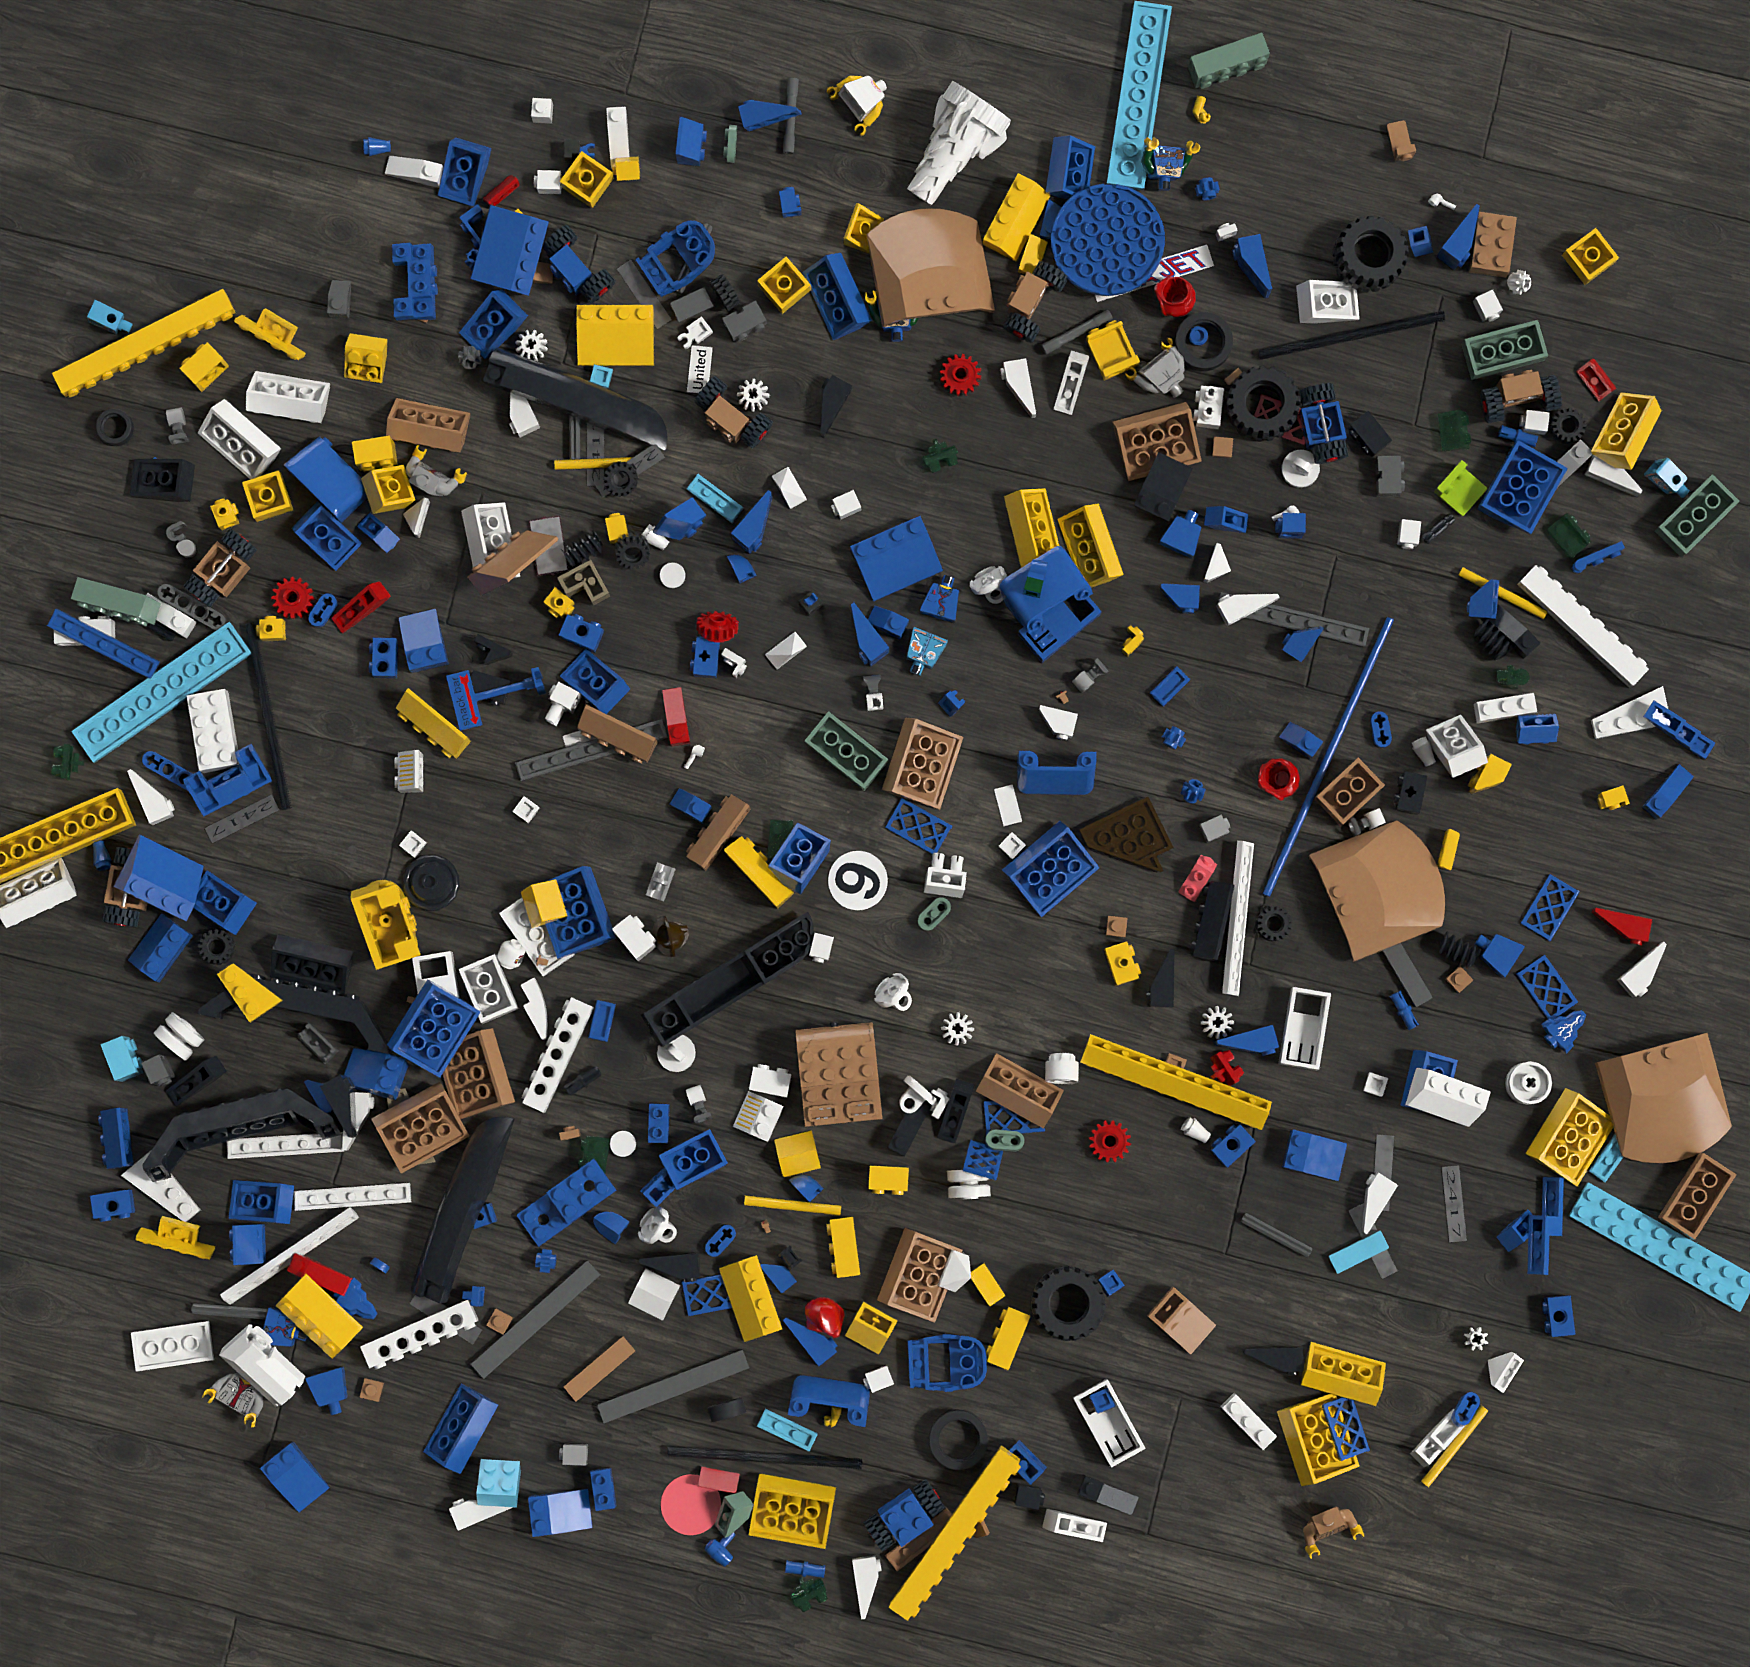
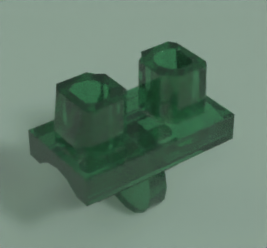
M937 439L933 440V446L928 447V451L931 454L922 457L923 462L932 473L941 470L938 460L945 458L948 467L958 464L957 448L953 445L942 449L947 447L945 441L938 443Z
M1513 665L1507 666V670H1497V682L1501 685H1508L1512 689H1518V685H1525L1530 679L1527 670L1522 668L1516 669Z
M64 744V746L54 747L53 757L62 758V765H52V775L70 781L71 767L73 773H78V766H84V762L79 761L78 753H74L73 756L74 746Z
M803 1577L799 1578L801 1584L795 1587L796 1592L790 1595L795 1607L798 1606L802 1612L812 1607L809 1602L810 1599L815 1597L818 1603L828 1599L826 1587L821 1578L814 1582L812 1578L806 1582Z

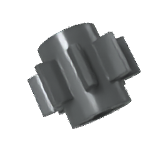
M464 346L463 352H458L459 365H463L465 369H476V364H481L480 350H476L474 346Z

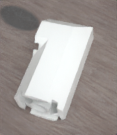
M248 1325L222 1348L219 1356L275 1407L278 1405L282 1406L294 1395L296 1385L300 1387L303 1384L305 1375L278 1352L275 1346L272 1348L271 1343L273 1341L263 1329L258 1326L252 1328V1325Z

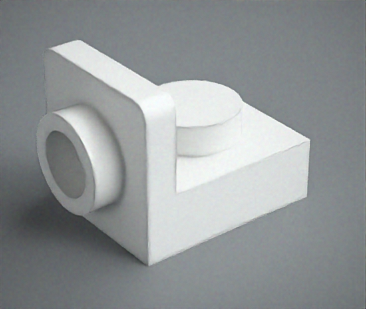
M725 648L721 654L725 658L723 661L732 667L734 664L737 665L732 673L737 678L738 674L742 675L747 667L745 665L746 661Z
M938 1088L937 1091L933 1089L931 1093L939 1097L940 1101L936 1100L930 1109L933 1111L931 1116L939 1119L949 1101V1098L946 1097L948 1093Z

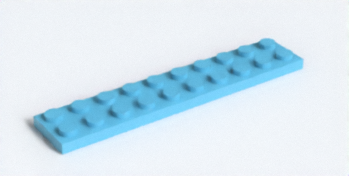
M1134 1L1106 185L1119 184L1144 191L1147 172L1141 163L1144 148L1147 147L1144 144L1145 138L1148 137L1152 141L1172 6Z
M228 622L160 669L151 679L147 678L75 728L72 733L92 762L96 763L185 701L187 695L195 694L251 655V651L233 625Z
M1589 1182L1586 1183L1569 1217L1734 1310L1741 1311L1750 1294L1749 1272Z

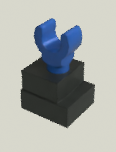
M564 139L565 162H572V158H577L581 151L594 158L595 154L589 153L587 150L595 148V144L589 143L586 146L580 147V140Z
M814 590L798 602L808 616L824 605Z

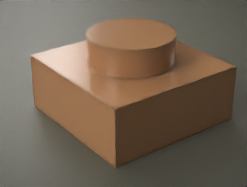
M1108 916L1106 935L1126 937L1127 918Z
M1461 966L1446 978L1447 982L1457 993H1460L1473 981Z
M574 1126L563 1128L564 1132L559 1133L561 1141L581 1137L580 1129H575Z
M496 1308L486 1326L504 1335L513 1317Z
M364 1378L360 1398L379 1402L384 1382Z

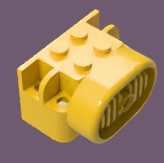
M377 880L366 887L351 891V901L376 970L421 955L416 938L417 924L415 917L410 913L409 908L411 907L408 898L405 897L402 889L397 884L388 880Z

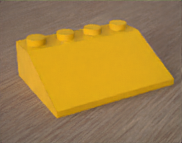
M577 305L578 366H594V364L599 366H654L653 305Z
M1565 1088L1526 1154L1568 1182L1578 1186L1613 1129L1611 1118L1579 1093Z
M1329 1393L1277 1411L1301 1486L1314 1485L1359 1467L1356 1456L1343 1461L1339 1460L1326 1421L1322 1404L1336 1400L1337 1396L1335 1394ZM1329 1406L1328 1410L1333 1418L1337 1408ZM1340 1411L1337 1420L1345 1424L1342 1411ZM1335 1424L1336 1434L1340 1437L1343 1428ZM1347 1430L1343 1440L1352 1444L1349 1432ZM1341 1444L1343 1455L1348 1454L1350 1448Z
M759 1474L749 1535L825 1549L836 1487Z

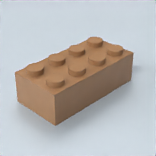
M1699 1153L1658 1216V1219L1687 1238L1695 1240L1737 1174L1705 1153Z

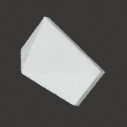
M789 467L772 475L774 482L790 509L807 500Z
M423 498L403 513L412 532L418 538H420L430 504L428 498Z
M1219 543L1215 545L1203 581L1206 583L1231 571Z
M794 632L766 653L765 656L777 670L807 646L798 634Z
M951 1249L938 1286L956 1292L971 1278L970 1261L968 1255Z
M1513 1352L1489 1359L1488 1366L1491 1385L1504 1393L1524 1360Z

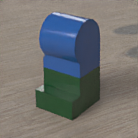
M1032 559L1024 586V595L1040 598L1048 562Z

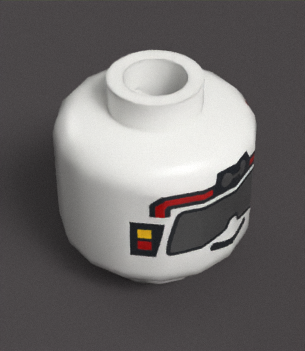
M512 939L502 943L497 954V959L501 966L507 969L519 967L525 955V949L521 946V942Z

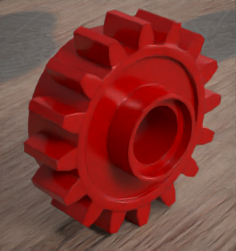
M955 354L954 360L947 358L948 364H942L945 370H940V374L944 376L940 378V381L945 382L943 388H949L950 394L956 392L957 396L960 393L967 396V391L973 393V387L979 386L976 380H981V375H978L981 372V368H976L978 362L972 363L971 356L965 359V354H962L961 358H958L957 354ZM961 371L965 373L966 377L958 379L955 374Z
M291 577L289 582L284 578V584L278 582L279 589H273L276 593V596L271 597L272 600L276 601L273 607L278 608L277 612L279 614L284 612L283 616L285 618L289 615L292 619H295L297 615L302 618V613L308 614V607H313L310 603L311 600H314V597L310 595L313 590L311 588L307 589L309 584L307 582L302 584L303 580L301 578L297 582L294 577ZM297 594V600L293 603L289 602L290 595Z
M707 612V615L701 614V617L697 618L696 630L698 634H701L708 641L725 642L738 633L739 622L736 621V617H731V614L725 615V612Z
M1114 1120L1111 1121L1110 1125H1108L1107 1121H1103L1104 1126L1097 1124L1098 1130H1091L1094 1137H1089V1140L1093 1141V1144H1090L1089 1147H1094L1095 1149L1092 1154L1098 1153V1159L1101 1160L1105 1157L1106 1162H1109L1110 1158H1112L1113 1162H1116L1117 1156L1123 1159L1122 1153H1128L1129 1151L1126 1149V1146L1131 1145V1143L1127 1142L1131 1135H1125L1128 1129H1121L1122 1123L1116 1126ZM1107 1136H1112L1115 1139V1144L1112 1147H1108L1105 1144Z

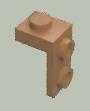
M1403 120L1387 124L1394 160L1407 161L1412 159L1416 153L1415 144L1411 145L1406 122Z

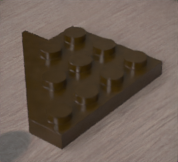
M1149 797L1143 798L1079 829L1088 848L1160 873L1164 870L1157 856L1174 848Z

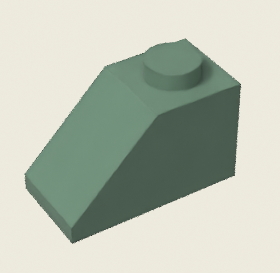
M743 1491L725 1496L715 1526L725 1538L729 1537L749 1519L754 1504Z

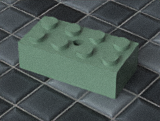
M1259 33L1191 56L1188 70L1195 88L1201 87L1203 89L1211 86L1213 82L1218 81L1221 83L1227 81L1230 76L1236 75L1238 77L1246 74L1248 70L1254 69L1256 71L1264 68L1270 52L1263 33Z
M1538 320L1467 338L1461 344L1471 380L1542 362L1548 357Z
M1712 474L1655 532L1682 558L1739 500Z
M77 577L71 597L72 600L77 602V606L83 607L87 611L94 613L98 611L103 615L109 617L116 616L118 619L127 622L131 620L142 626H147V623L155 624L161 603L146 595Z
M829 711L804 741L808 747L863 791L867 789L888 763V759ZM849 749L850 755H843V750Z

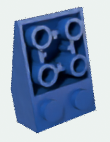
M265 1224L232 1226V1230L229 1231L230 1241H233V1249H230V1260L233 1261V1265L266 1263Z

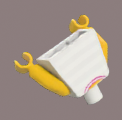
M848 76L839 82L837 87H829L827 94L835 91V94L830 99L836 100L840 95L860 122L864 121L862 124L855 126V131L859 127L864 128V131L860 134V136H863L866 133V127L871 126L880 115L883 107L882 100L885 97L883 91L887 87L883 80L875 83L870 76Z

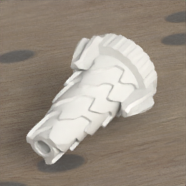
M952 81L938 100L933 123L935 130L924 152V158L915 170L917 174L907 189L932 205L947 182H952L956 174L966 166L970 158H974L977 154L979 158L984 159L1006 141V129L1010 125L1011 120L966 88Z

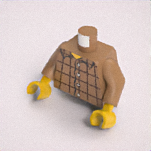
M1334 1507L1311 1517L1303 1529L1307 1545L1305 1550L1311 1559L1314 1552L1318 1556L1320 1555V1551L1315 1545L1316 1541L1344 1529L1350 1528L1354 1540H1357V1534H1362L1364 1537L1361 1526L1358 1525L1349 1509L1341 1510L1338 1507Z

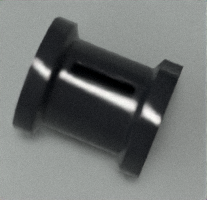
M791 1246L777 1255L788 1266V1271L802 1261L792 1251Z

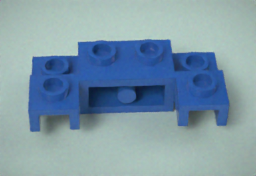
M411 243L392 244L393 264L395 266H408V297L394 299V318L396 320H435V295L438 294V288L435 283L437 267L434 265L433 245L431 243L412 245Z
M252 744L234 752L240 764L206 781L201 771H198L183 779L186 788L203 816L231 804L238 798L246 796L272 781L270 774Z

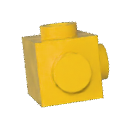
M220 499L214 502L215 505L210 506L221 530L239 524L236 514H239L235 503L232 504L228 499Z
M556 587L544 600V604L550 608L548 612L556 618L558 616L564 618L565 615H570L574 610L573 600Z
M265 616V619L259 620L260 625L256 626V632L262 641L286 640L285 621L283 619H276V616Z

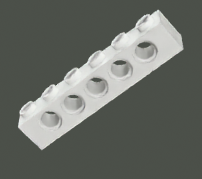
M572 997L570 1001L566 1000L562 1009L565 1011L563 1017H559L554 1026L557 1030L554 1036L550 1035L546 1046L549 1047L546 1053L542 1052L538 1060L540 1066L537 1071H533L530 1077V1081H532L530 1088H525L521 1098L524 1099V1104L543 1113L546 1112L594 1009L592 1006ZM571 1014H576L578 1017V1021L574 1025L568 1023V1017ZM564 1031L570 1035L567 1042H561L560 1034ZM555 1049H559L562 1053L561 1058L558 1060H554L551 1056L552 1051ZM550 1066L554 1072L551 1077L547 1078L544 1076L543 1070ZM538 1084L545 1086V1092L542 1095H538L535 1092Z
M466 1300L361 1346V1350L369 1368L375 1367L376 1370L386 1366L385 1361L392 1359L395 1362L404 1358L403 1354L408 1351L413 1354L422 1350L421 1346L426 1343L432 1346L440 1342V1337L446 1335L448 1339L457 1335V1330L463 1327L465 1331L476 1326L475 1322L479 1320L473 1306H471V1301ZM454 1314L461 1317L459 1325H454L451 1321ZM436 1322H440L443 1325L441 1333L434 1331L433 1326ZM418 1330H422L425 1333L423 1341H419L416 1338ZM400 1338L407 1340V1347L405 1349L398 1346ZM383 1345L387 1346L390 1351L386 1357L380 1353V1348Z

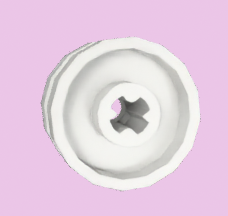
M172 1012L165 1019L172 1031L166 1026L160 1025L154 1034L175 1054L187 1060L193 1052L186 1042L193 1047H199L204 1038L187 1021Z
M1530 1061L1517 1064L1511 1068L1506 1075L1505 1086L1511 1099L1517 1103L1528 1105L1539 1103L1548 1096L1551 1091L1552 1080L1550 1073L1544 1066ZM1526 1080H1529L1531 1082V1085L1529 1087L1526 1086L1528 1083Z
M963 1170L947 1171L949 1182H960V1186H950L948 1188L949 1198L979 1199L978 1197L991 1196L989 1185H978V1181H987L989 1178Z

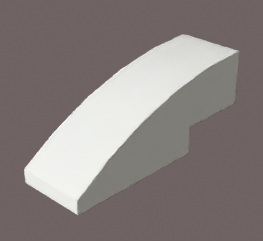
M532 978L521 985L530 1001L524 1005V1008L541 1039L545 1040L548 1030L546 1005L537 980Z
M1454 1409L1410 1453L1423 1467L1430 1465L1464 1428V1426L1457 1427L1453 1424L1451 1416ZM1458 1415L1460 1417L1459 1420L1463 1421V1417L1461 1415Z

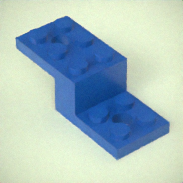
M593 1159L517 1214V1217L539 1247L617 1190L596 1160ZM588 1180H592L595 1184V1188L591 1192L584 1189V1183ZM541 1214H546L549 1217L548 1224L541 1225L538 1222Z

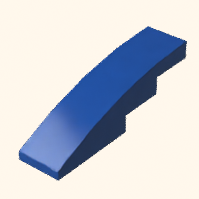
M1655 700L1652 701L1643 716L1658 729L1703 760L1707 758L1715 745V742L1702 735L1701 731L1686 723L1685 719Z

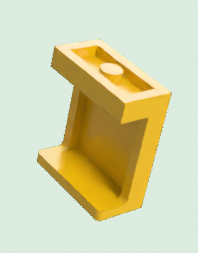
M1114 320L1106 324V327L1101 330L1095 328L1088 332L1089 335H1087L1086 341L1104 381L1130 370V367L1135 368L1139 366L1140 360L1131 347L1123 329L1122 321L1116 322Z

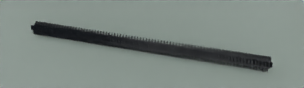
M1445 312L1420 315V317L1415 316L1411 317V319L1406 318L1344 333L1339 332V334L1325 335V337H1316L1277 347L1260 349L1259 356L1260 360L1261 358L1263 360L1265 357L1270 358L1271 356L1272 358L1275 355L1279 357V354L1280 356L1281 354L1284 355V353L1288 355V352L1290 354L1291 352L1293 354V351L1298 353V350L1302 352V349L1303 351L1305 349L1307 351V348L1308 350L1309 348L1314 349V347L1316 349V346L1317 348L1318 346L1321 348V345L1322 347L1323 345L1324 347L1325 345L1328 346V344L1330 346V343L1331 345L1332 343L1337 344V342L1339 344V342L1343 341L1344 343L1346 340L1347 342L1348 340L1351 341V339L1353 341L1355 338L1357 340L1360 337L1361 339L1362 337L1365 338V336L1369 338V335L1370 337L1374 336V334L1375 336L1376 334L1381 335V333L1383 335V332L1384 334L1385 332L1388 334V331L1392 333V330L1394 332L1395 330L1397 332V329L1398 331L1399 329L1404 330V328L1406 330V327L1411 329V326L1415 328V326L1418 327L1419 325L1420 327L1422 324L1427 325L1428 323L1429 325L1432 322L1434 324L1436 321L1437 323L1438 321L1441 322V320L1445 322Z
M251 622L245 626L253 658L252 663L257 679L258 693L263 709L262 712L282 810L292 808L290 807L292 806L290 805L291 802H289L291 798H288L290 793H287L289 788H286L288 784H286L287 781L285 780L287 779L284 777L286 774H284L285 772L283 771L285 770L282 767L284 763H281L283 758H280L282 757L280 756L281 751H279L281 749H279L280 746L278 745L280 744H278V737H276L278 736L276 735L277 730H275L277 728H274L276 723H273L275 722L273 721L275 720L273 719L274 716H272L274 714L271 712L273 707H270L272 702H269L271 698H269L270 695L268 694L270 693L267 691L269 688H267L268 686L266 685L268 684L265 681L267 677H264L266 672H263L265 671L263 670L264 665H262L264 663H262L263 658H261L262 656L260 655L262 654L259 651L261 647H258L260 642H257L259 640H257L256 626H254L256 624Z
M671 1446L668 1447L669 1457L681 1456V1458L693 1457L695 1459L698 1457V1459L710 1458V1460L727 1459V1461L739 1460V1462L744 1460V1462L751 1461L754 1463L755 1461L756 1463L761 1461V1463L768 1462L771 1464L772 1462L773 1464L778 1462V1464L785 1463V1465H789V1463L794 1465L795 1463V1465L800 1464V1466L801 1464L802 1466H806V1464L811 1466L812 1464L814 1467H818V1465L823 1467L824 1465V1467L829 1466V1468H835V1466L840 1468L841 1466V1468L846 1467V1469H852V1467L853 1469H857V1467L862 1469V1459L860 1461L857 1458L855 1460V1458L843 1459V1457L838 1459V1457L831 1458L827 1456L826 1458V1456H822L821 1458V1456L814 1457V1455H810V1457L805 1455L804 1457V1455L799 1456V1454L798 1456L797 1454L792 1456V1454L785 1455L782 1453L781 1455L780 1453L775 1455V1453L768 1454V1452H764V1454L759 1452L758 1454V1452L753 1453V1451L752 1453L751 1451H747V1453L742 1451L741 1453V1451L736 1452L735 1450L734 1452V1450H730L729 1452V1450L724 1451V1449L723 1451H719V1449L718 1451L717 1449L712 1451V1449L707 1450V1448L706 1450L705 1448H701V1450L696 1448L695 1450V1447L694 1449H690V1447L689 1449L688 1447L683 1449V1447L678 1448V1446L677 1448H673V1446L672 1448Z

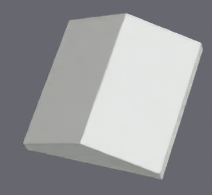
M645 1268L628 1304L663 1320L680 1285Z

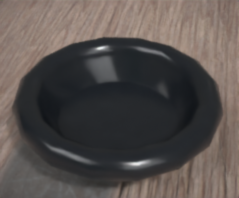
M436 854L423 855L413 860L406 868L403 877V890L406 897L416 908L425 911H438L448 906L456 898L460 887L459 874L455 866L447 858Z

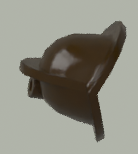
M662 916L654 924L653 936L656 940V946L661 953L668 957H675V950L681 948L687 942L689 931L687 925L679 922H668L667 917Z

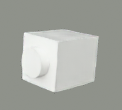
M532 98L531 117L533 123L552 124V99Z
M538 170V176H534V188H537L539 194H561V171Z
M1493 290L1476 297L1473 301L1483 322L1486 320L1491 322L1500 317L1499 314L1503 309Z
M1526 410L1524 415H1521L1519 426H1522V432L1545 435L1548 431L1550 413Z
M854 490L834 498V505H831L834 515H839L840 520L861 511V505Z
M1402 519L1399 524L1397 545H1402L1403 549L1417 547L1419 544L1421 521Z
M818 933L814 934L809 954L810 957H813L812 961L824 963V960H829L834 937Z
M887 1365L865 1373L866 1378L863 1379L866 1389H871L872 1393L894 1384Z

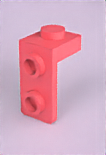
M1200 855L1181 886L1179 893L1195 902L1213 874L1217 864L1210 857Z

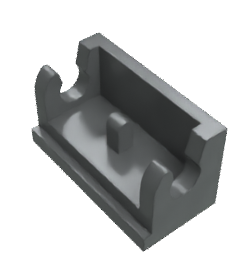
M705 287L671 302L670 306L677 321L681 322L713 307V304Z
M308 1023L305 1029L298 1034V1038L324 1064L339 1051L311 1023Z

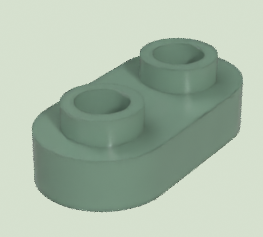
M729 125V129H725V140H728V147H724L723 158H727V162L735 163L737 125Z
M945 898L935 899L920 914L918 918L920 928L926 931L934 929L949 914L951 910L950 902ZM939 904L945 906L943 911L938 910L937 906ZM925 918L931 919V923L929 925H926L924 923Z
M991 1130L986 1136L985 1143L991 1150L1016 1152L1023 1147L1024 1137L1017 1131ZM997 1138L998 1143L994 1144L991 1139ZM1011 1140H1017L1018 1144L1012 1145Z

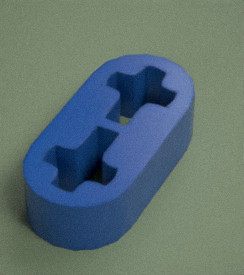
M332 594L322 595L309 614V622L317 628L324 626L337 607V599ZM330 598H332L331 602L333 603V605H328L324 610L323 608L326 605L324 603V600H329ZM322 611V621H317L316 623H314L315 619L313 618V616H318Z
M1376 712L1370 719L1373 742L1377 747L1385 748L1392 740L1389 720L1384 712ZM1378 715L1381 719L1384 718V721L1381 723V729H1379V724L1374 722ZM1380 731L1383 732V737H1387L1384 744L1377 740L1381 736Z
M724 1225L714 1234L705 1247L708 1255L715 1257L725 1250L736 1237L734 1227ZM730 1228L732 1230V1237H726L722 1241L720 1238L724 1235L723 1229L728 1230ZM719 1240L721 1242L718 1246L719 1251L711 1253L709 1245L711 1243L716 1244Z
M1469 1392L1460 1398L1451 1416L1455 1426L1463 1427L1469 1424L1480 1404V1399L1476 1393ZM1471 1398V1399H1472L1471 1402H1472L1473 1404L1470 1405V1406H1468V1408H1467L1466 1406H1467L1468 1403H1469V1401H1468L1467 1399ZM1463 1412H1465L1464 1415H1463V1419H1464V1420H1463V1421H1460V1420H1459L1460 1417H1459L1458 1415H1460V1414H1462Z

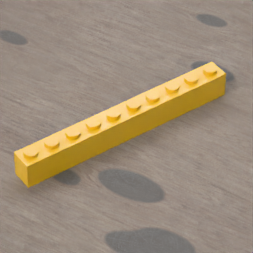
M221 289L53 372L52 375L61 393L65 397H73L79 393V390L91 388L101 379H110L114 373L126 371L130 368V365L136 362L142 363L148 359V356L160 354L165 350L164 348L170 345L176 346L182 342V339L186 337L192 338L199 333L198 331L204 328L210 329L220 320H229L236 312L224 289Z
M1091 1034L1080 1063L1102 1070L1107 1074H1113L1126 1081L1137 1083L1142 1087L1153 1089L1161 1094L1169 1095L1180 1101L1188 1102L1196 1107L1204 1108L1215 1114H1220L1233 1121H1238L1262 1130L1272 1104L1271 1101Z
M1000 1446L889 1604L890 1609L907 1621L911 1616L915 1618L921 1609L918 1607L922 1601H927L932 1593L929 1591L931 1587L939 1584L943 1578L941 1576L943 1570L946 1569L948 1571L954 1562L952 1558L955 1553L959 1555L965 1547L963 1544L965 1539H970L975 1533L976 1529L974 1526L977 1522L982 1523L987 1515L986 1509L989 1506H994L998 1500L996 1496L998 1492L1006 1489L1010 1483L1008 1481L1010 1475L1015 1476L1020 1469V1458L1003 1446Z

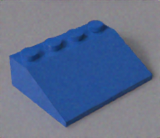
M490 205L470 279L529 296L549 222Z
M1517 440L1510 449L1477 509L1493 519L1531 535L1568 468Z
M921 516L850 546L851 553L873 602L943 571Z
M1059 821L1003 868L1002 871L1034 910L1043 917L1100 867L1069 827Z
M139 835L114 887L177 918L187 921L196 902L204 866Z
M581 866L548 880H557L567 917L545 924L557 959L616 939L591 867Z
M427 979L387 1043V1046L395 1053L441 1077L481 1011Z

